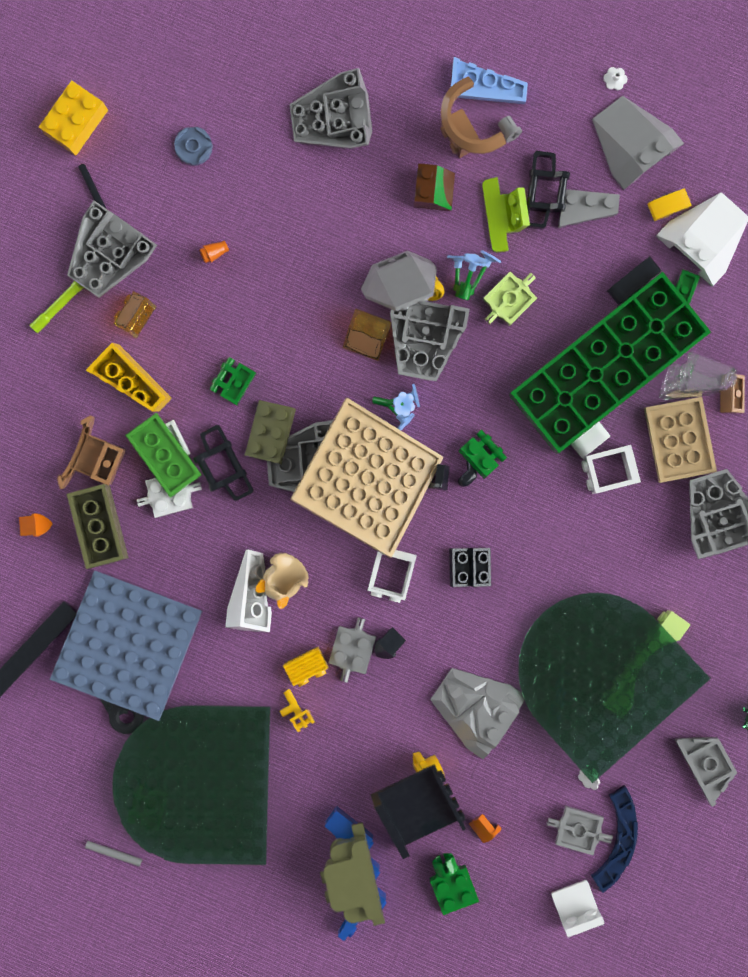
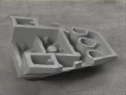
M426 301L412 304L406 310L395 311L391 309L390 317L398 374L437 381L450 354L455 349L459 338L466 329L470 309Z
M728 469L690 480L691 542L697 558L703 559L747 546L748 497Z
M451 668L430 700L466 748L481 759H484L492 749L496 748L517 717L519 708L522 706L526 695L510 684Z

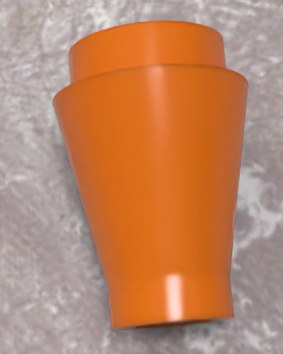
M225 241L203 245V248L199 249L205 263H212L229 251Z

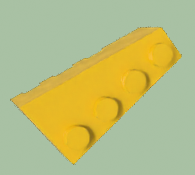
M111 343L86 369L87 372L97 376L100 380L115 387L118 391L128 395L131 399L153 412H159L172 399L119 344Z

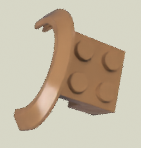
M469 76L450 87L441 105V132L445 138L448 137L451 142L450 148L454 154L457 153L459 158L470 152L476 154L489 153L506 145L502 132L490 138L480 140L463 108L451 114L452 105L457 97L474 87V82Z
M90 415L81 420L82 432L76 450L65 471L57 478L60 489H64L68 485L75 471L90 476L91 479L106 485H112L126 449L91 435L95 420L94 416Z

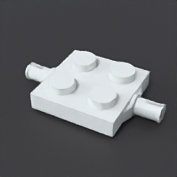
M156 478L146 480L147 497L137 499V504L139 507L150 504L154 517H162L193 508L191 492L202 490L200 482L188 485L170 498Z

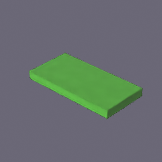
M155 413L125 435L170 498L202 476L158 413Z

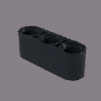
M649 256L609 288L607 292L620 305L662 270Z

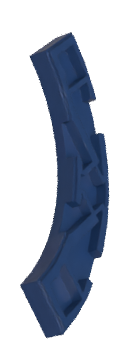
M625 785L609 794L617 817V835L614 847L604 864L591 874L602 893L619 880L620 875L630 864L637 843L638 822L636 809Z

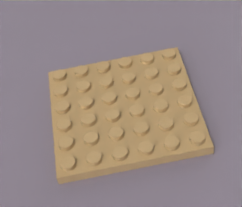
M346 398L290 500L385 556L392 558L437 471V464L441 463L443 456L349 398Z

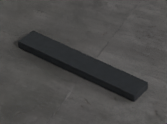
M66 601L62 602L0 668V698L75 619L77 611Z

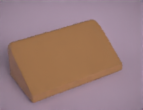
M721 375L720 412L744 413L745 375Z

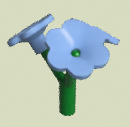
M412 384L411 393L400 392L398 397L389 400L376 396L372 399L373 404L388 407L396 415V418L400 421V425L397 428L399 430L407 426L415 416L413 413L410 414V411H413L415 408L413 401L417 404V407H420L415 384Z

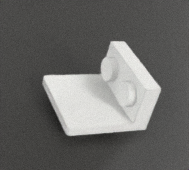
M587 880L551 893L567 937L605 924Z

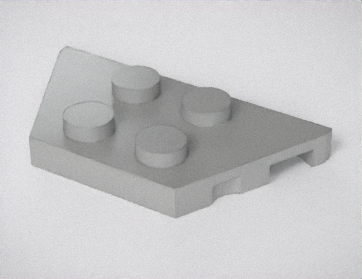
M719 738L674 739L711 807L715 806V801L721 792L724 793L728 783L737 774Z

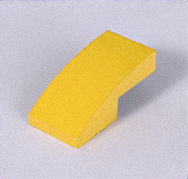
M685 188L655 199L647 204L654 221L669 217L673 213L692 206Z

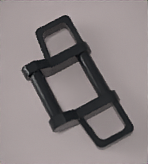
M534 152L532 167L529 170L530 184L526 201L528 216L530 210L546 213L543 224L530 223V226L527 228L543 230L547 225L549 213L565 211V194L567 180L570 179V172H555V153ZM537 157L550 158L551 171L535 169ZM538 179L560 181L557 203L535 202Z
M215 425L202 432L200 436L206 452L199 454L193 459L201 468L209 484L210 492L225 487L235 501L252 494L254 489L246 476L247 472L245 469H242L231 448L232 443L230 440L228 441L221 426ZM218 430L224 443L210 450L206 435ZM225 451L236 473L216 482L205 460ZM243 477L249 490L240 496H236L229 487V484Z

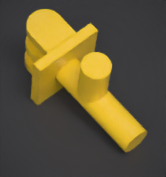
M290 689L283 692L289 705L280 710L282 717H285L294 712L295 716L289 720L297 732H300V729L303 727H308L309 723H315L310 710L302 712Z

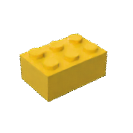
M71 80L39 125V128L47 137L76 156L108 109L103 101Z

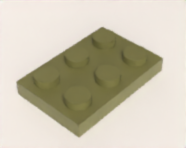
M259 400L245 456L282 465L296 409Z

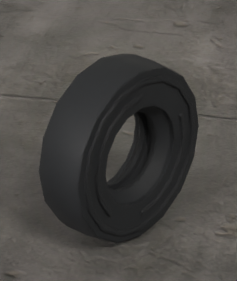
M114 704L109 712V722L112 728L122 734H130L137 731L143 723L144 715L131 711L134 715L133 721L124 723L120 720L119 714L122 710H126V708Z

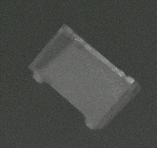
M691 352L688 354L686 365L683 364L681 367L673 362L669 366L659 398L668 401L711 396L734 386L737 380L735 375L737 369Z

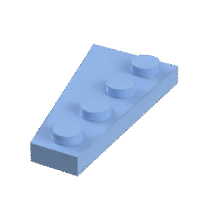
M456 57L453 59L451 86L467 76L474 82L473 88L465 91L457 98L525 104L528 83L507 75L502 76L490 69L485 70L470 62L468 64Z

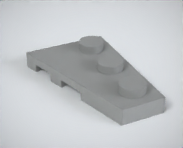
M566 189L564 202L566 208L564 212H560L558 228L616 216L619 209L620 195Z

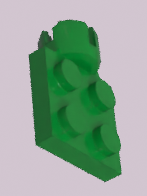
M443 853L445 863H442L440 855L434 858L432 864L435 875L429 878L443 915L479 902L466 864L458 866L451 853Z

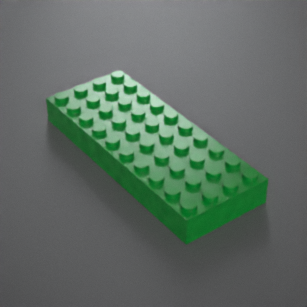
M661 272L514 389L509 396L554 453L558 454L710 334L711 331L667 276Z

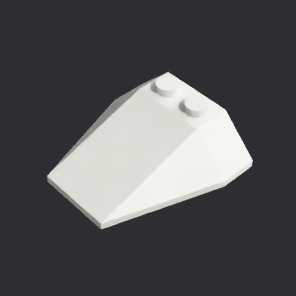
M721 192L669 221L656 237L669 249L673 245L701 269L698 275L711 286H714L729 266L748 222V216Z

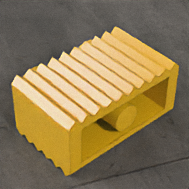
M319 647L313 648L283 664L292 685L298 684L299 687L309 682L308 679L313 676L316 678L326 674L325 670L328 669V665Z

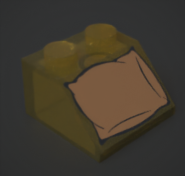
M133 291L132 294L125 298V305L122 310L115 314L113 324L137 339L156 306L148 298Z
M355 309L343 348L378 361L392 323Z

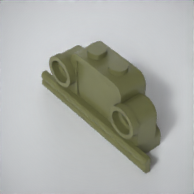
M363 822L352 824L354 837L348 839L338 838L332 842L330 847L331 859L326 861L324 871L320 872L322 883H326L327 891H325L326 902L331 904L334 911H343L344 918L350 923L373 920L374 926L384 924L385 919Z

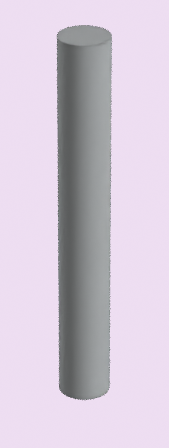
M87 841L85 846L86 849L139 867L143 860Z

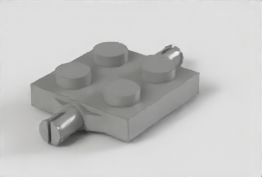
M358 617L355 628L342 626L338 628L329 664L343 669L340 679L342 682L348 683L350 672L356 671L362 674L367 672L376 636L369 635L362 630L365 622L363 618L361 620Z
M565 805L563 815L559 821L549 817L547 819V826L557 828L556 845L594 855L599 841L609 844L612 842V835L602 833L601 826L604 818L601 815Z

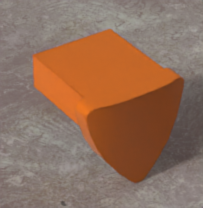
M33 513L31 516L19 517L20 536L33 535V537H38L46 533L53 523L47 517L37 513Z
M483 814L472 819L469 823L482 843L491 841L502 829L499 824L493 827Z

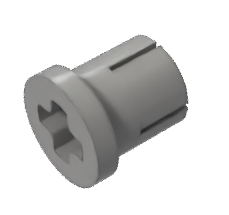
M506 116L498 123V127L504 134L506 142L515 140L522 133V129L517 127L511 116Z

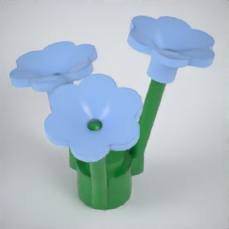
M483 250L480 253L485 258L477 254L465 253L464 256L448 255L447 258L454 261V268H456L455 284L453 290L456 291L455 296L469 300L470 295L474 294L475 288L486 268H489L492 262L501 263V260ZM465 260L470 263L468 267L469 272L466 282L461 281L459 284L460 268H462V261ZM477 266H483L473 285L470 284L473 271L476 270Z

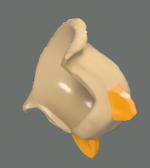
M287 553L275 554L270 559V563L273 565L266 570L263 579L257 583L255 589L257 593L265 592L269 598L276 600L277 606L280 609L287 605L289 598L298 592L300 586L304 588L308 586L309 579L305 566L297 558Z

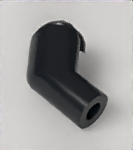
M466 461L467 471L458 479V484L461 487L469 486L477 478V471L468 461Z

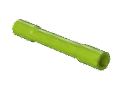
M74 281L29 326L36 333H39L84 287Z

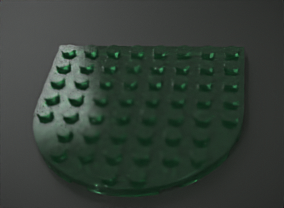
M606 593L575 595L559 601L543 612L531 626L524 639L518 664L520 688L532 715L592 783L711 679L649 612L630 600Z
M183 705L164 710L159 721L149 718L129 736L115 764L112 789L114 805L117 808L121 823L127 833L140 847L149 853L164 858L166 861L182 864H267L271 706Z

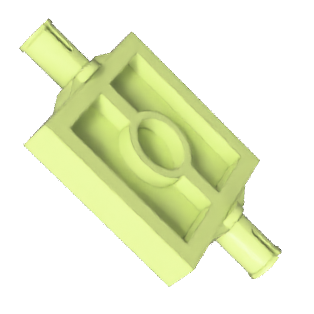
M510 271L483 298L492 310L484 318L488 324H491L499 317L510 326L537 299L528 286L536 279L533 276L528 280L533 275L532 273H529L522 281Z

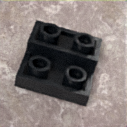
M449 548L450 587L491 586L490 548Z

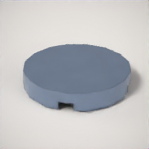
M199 127L184 128L177 134L174 142L176 155L187 165L196 166L203 164L212 153L213 145L211 138L205 130Z

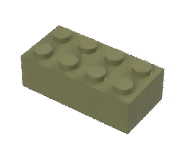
M102 484L68 493L67 498L86 569L128 559L110 485Z

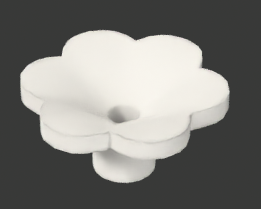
M609 68L608 73L603 77L606 87L610 90H621L628 80L627 76L624 75L625 71L622 68Z
M584 768L580 770L578 778L586 788L596 790L600 784V780L597 778L598 773L595 770L591 771Z

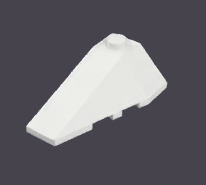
M252 550L245 551L227 608L226 628L270 632L272 612L271 607H268L267 595L265 592L257 593L255 591L257 583L263 579L266 572L263 553Z

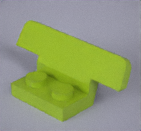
M498 177L485 180L482 184L491 246L494 252H507L509 248L506 234L520 232L530 226L525 189L517 188L509 194L500 195Z

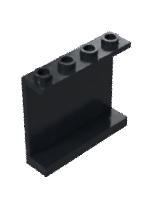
M435 764L370 794L373 806L402 859L410 856L406 845L458 821L462 831L466 830L463 823L466 820L462 809L457 810L460 806L455 796L451 798L453 792L448 783L444 784L446 778L442 770H437Z

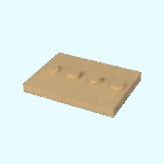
M702 397L644 408L659 483L717 472Z

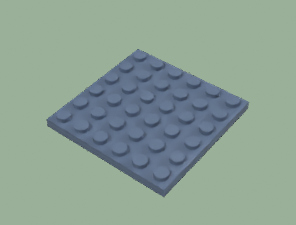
M94 570L50 680L159 721L203 611Z

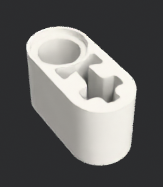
M598 422L571 443V445L580 457L583 458L606 441L610 435L602 424Z

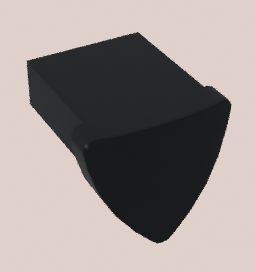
M437 464L435 483H430L428 489H448L450 466Z
M392 627L382 638L377 640L375 654L383 659L394 658L397 650L406 640Z

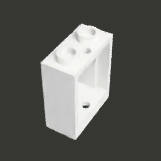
M631 445L583 457L584 461L581 462L584 472H587L588 480H586L587 488L589 491H592V494L641 482ZM621 452L628 480L599 487L592 460Z
M395 550L392 557L409 561L402 592L397 593L374 587L382 553L378 551L368 591H371L370 595L382 598V595L390 596L389 600L400 603L401 600L406 599L417 555Z

